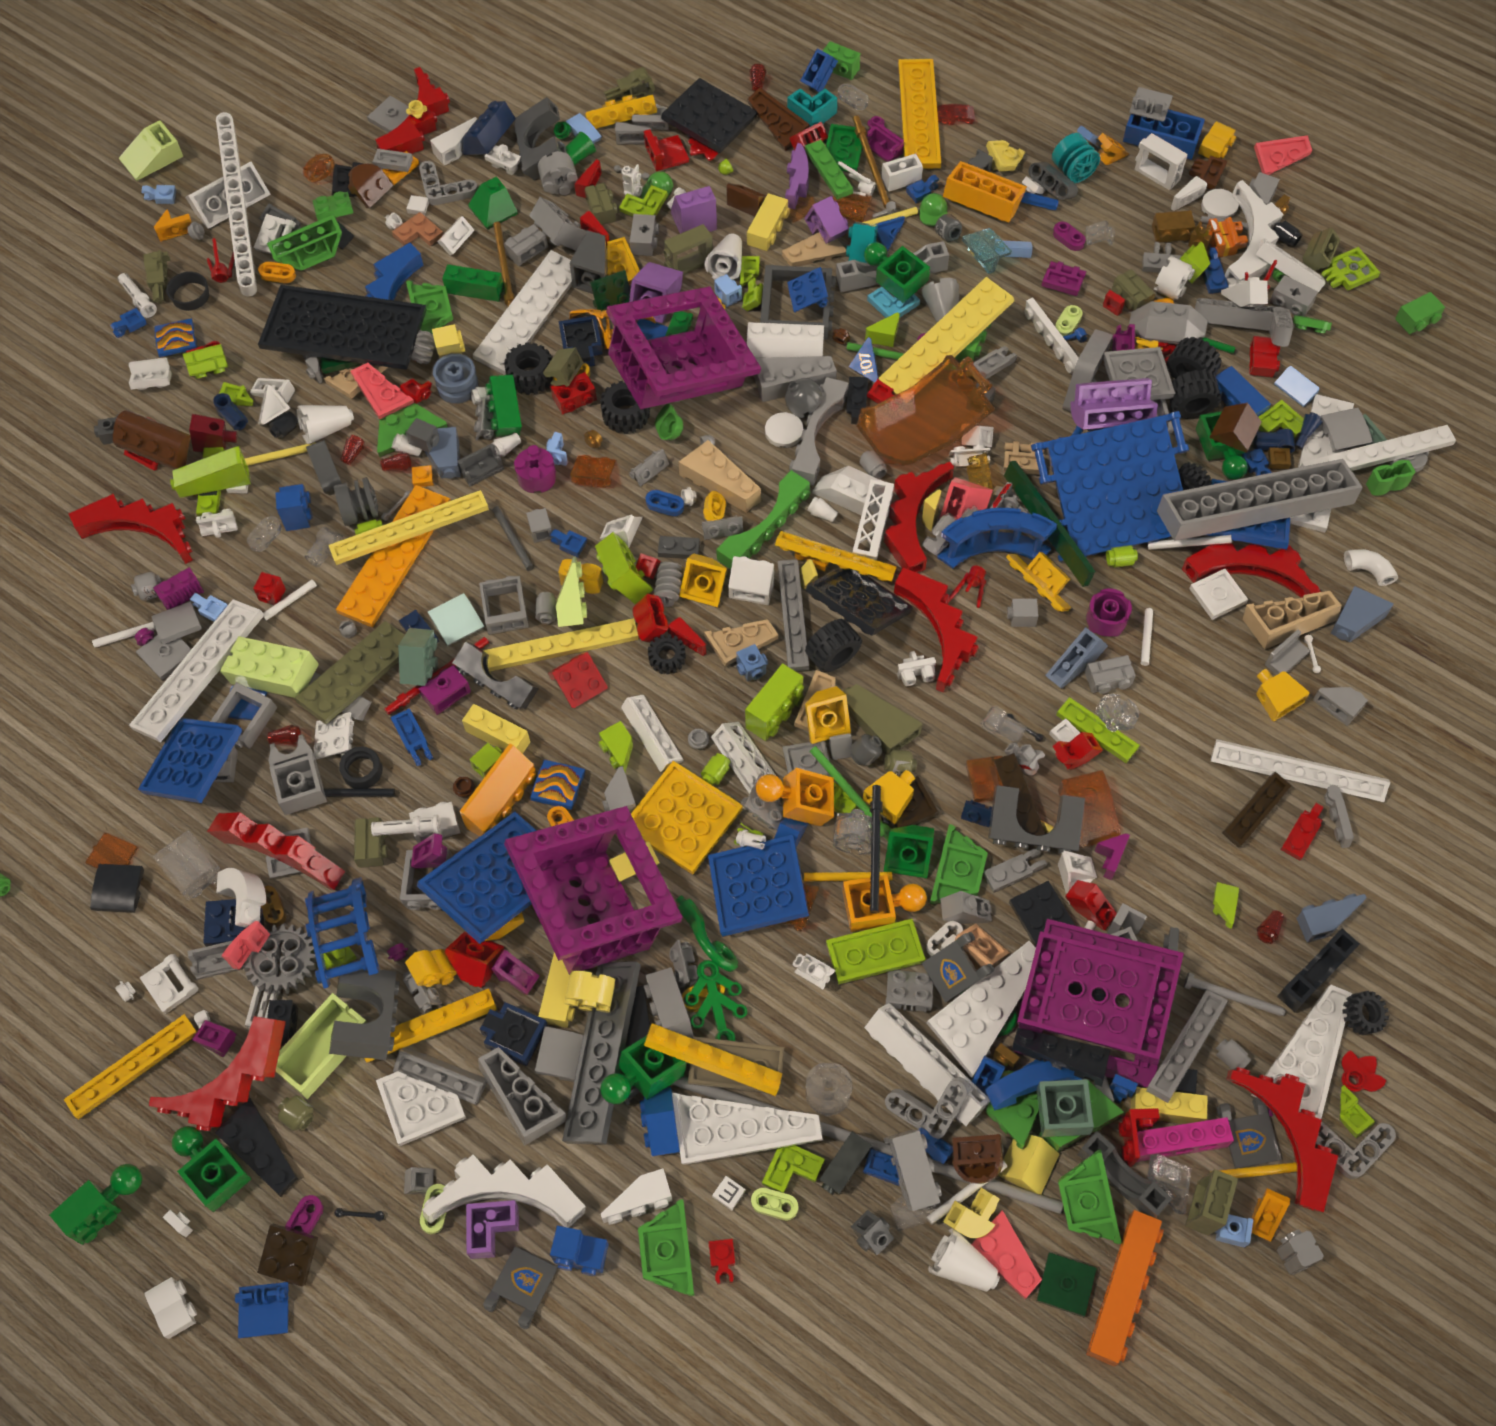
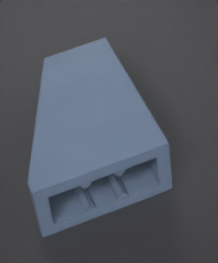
M456 427L438 428V444L430 452H424L441 479L461 477L457 462L460 460Z
M1354 586L1330 634L1335 635L1338 639L1351 642L1384 619L1394 603Z

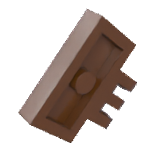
M1211 155L1208 161L1197 158L1189 171V175L1197 176L1207 183L1206 188L1213 190L1216 188L1224 172L1227 161Z

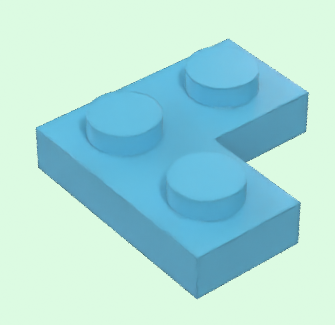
M882 286L867 295V301L885 318L897 312L902 317L920 305V299L915 294L902 303L899 299L890 295Z

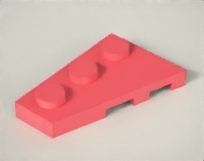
M1308 135L1260 142L1254 146L1261 172L1267 175L1309 156L1312 152Z
M369 363L351 370L352 377L379 420L414 403V400L409 395L406 396L399 387L390 383L383 374Z
M1002 1210L992 1221L995 1224L994 1228L985 1236L977 1238L971 1245L998 1269L999 1276L1020 1296L1026 1299L1042 1279Z

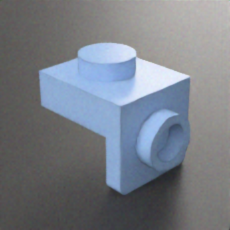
M554 432L552 439L549 438L546 448L552 455L555 465L566 466L568 460L566 452L562 451L564 446L562 433Z

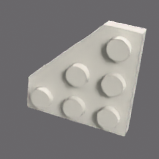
M399 1071L376 1080L399 1146L466 1119L459 1097L454 1093L444 1091L424 1081L416 1080Z

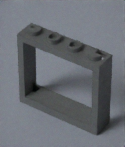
M765 265L760 323L824 325V339L828 340V331H832V320H829V317H833L834 307L830 305V302H834L835 291H831V288H835L836 276H832V268H822L828 293V302L824 307L823 323L769 320L772 282L791 281L817 268Z

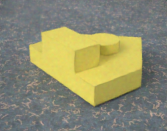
M1004 140L988 141L986 144L989 151L988 155L993 157V171H1015L1026 152L1010 147V143Z

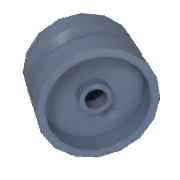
M459 353L445 355L433 367V377L439 396L446 402L454 404L469 401L471 399V390L479 386L473 361L466 355Z

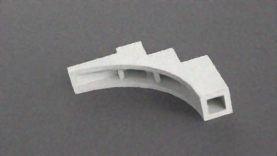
M1243 180L1236 184L1232 196L1238 202L1246 217L1249 241L1245 253L1239 260L1230 265L1225 273L1229 285L1245 281V272H1248L1249 278L1260 277L1268 272L1271 264L1257 256L1256 251L1263 238L1276 244L1279 237L1272 229L1275 228L1284 215L1272 202L1266 205Z
M474 1155L469 1158L465 1157L458 1162L454 1170L457 1180L450 1181L443 1188V1192L437 1197H431L422 1209L424 1218L429 1223H432L444 1213L463 1204L488 1199L515 1200L539 1208L554 1217L563 1227L567 1228L585 1214V1205L548 1164L542 1169L541 1167L537 1168L530 1175L531 1179L528 1180L511 1159L505 1164L504 1162L500 1163L493 1170L494 1174L491 1175Z

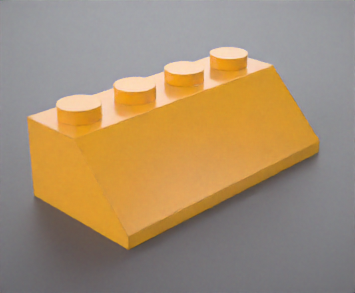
M960 161L947 178L943 197L1009 223L1019 207L1027 186Z
M509 744L459 811L466 829L479 837L510 815L515 802L521 800L526 787L531 785L536 778L534 764L514 745Z

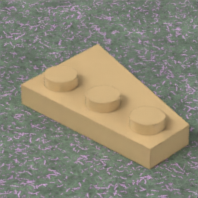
M820 232L782 250V257L790 266L797 267L813 264L816 260L824 259L828 261L836 256L846 257V249L838 239L826 244Z
M818 670L815 671L793 726L809 732L805 704L817 691L835 687V677Z

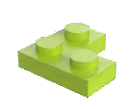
M651 185L644 199L627 193L619 206V210L632 217L634 214L657 216L668 197V192Z
M1280 400L1259 416V419L1262 421L1259 430L1261 432H1274L1279 427L1291 429L1294 432L1295 439L1301 435L1300 432L1304 418L1283 400Z
M796 1145L777 1148L762 1181V1185L785 1193L793 1173L815 1183L825 1159Z

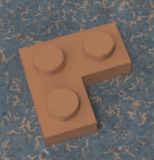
M421 212L392 231L393 237L403 246L412 242L417 237H420L429 246H432L444 235L443 231Z

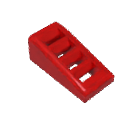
M822 122L790 137L794 150L797 143H801L805 150V145L828 139Z
M596 159L575 182L577 196L586 198L585 188L592 185L596 186L602 174L600 160Z
M587 211L580 217L581 229L604 235L607 248V242L610 241L608 232L590 211Z
M678 617L668 625V634H671L672 638L677 636L678 641L680 639L683 641V645L702 656L706 655V643L681 617Z

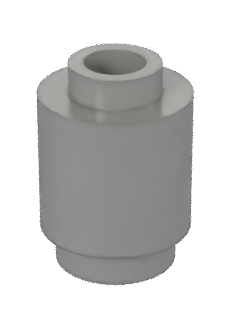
M866 451L861 455L860 464L868 475L877 479L885 476L887 473L886 464L876 451Z
M542 592L536 599L535 618L543 624H549L556 619L557 600L553 593Z
M1224 1039L1215 1048L1219 1051L1216 1056L1231 1070H1236V1067L1244 1069L1251 1061L1248 1057L1249 1054L1233 1039L1229 1042Z

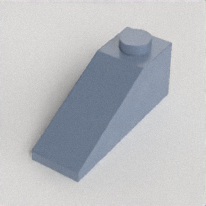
M1085 627L1045 676L1062 689L1082 673L1088 663L1095 662L1108 645Z

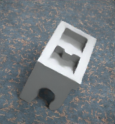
M232 941L188 951V957L192 962L190 970L196 977V980L238 971V969H233L221 956Z

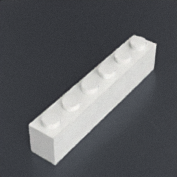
M890 1003L879 1008L864 1027L874 1040L886 1048L889 1055L895 1057L907 1072L919 1080L923 1088L929 1090L936 1097L937 1101H939L953 1078L962 1077L968 1081L970 1085L969 1094L955 1117L957 1121L965 1126L974 1121L989 1104L988 1097ZM960 1085L955 1087L956 1090L951 1097L956 1098L959 1092H961ZM942 1103L943 1106L953 1113L951 1104Z

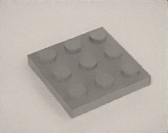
M1160 347L1104 352L1103 360L1110 381L1149 378L1152 380L1150 400L1174 397L1175 391Z

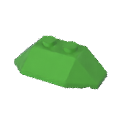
M333 214L272 240L267 245L275 261L289 264L293 268L302 271L335 257L342 231Z

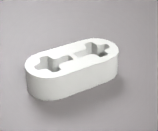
M956 921L947 922L928 940L926 949L931 957L940 951L939 949L935 951L932 949L933 943L937 945L943 941L940 948L942 950L955 941L956 936L954 934L949 938L946 936L949 933V929H956V935L961 933L963 928L960 923Z

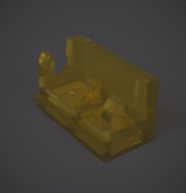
M983 452L980 455L969 457L967 459L968 463L977 462L976 464L966 466L969 482L993 489L987 453Z

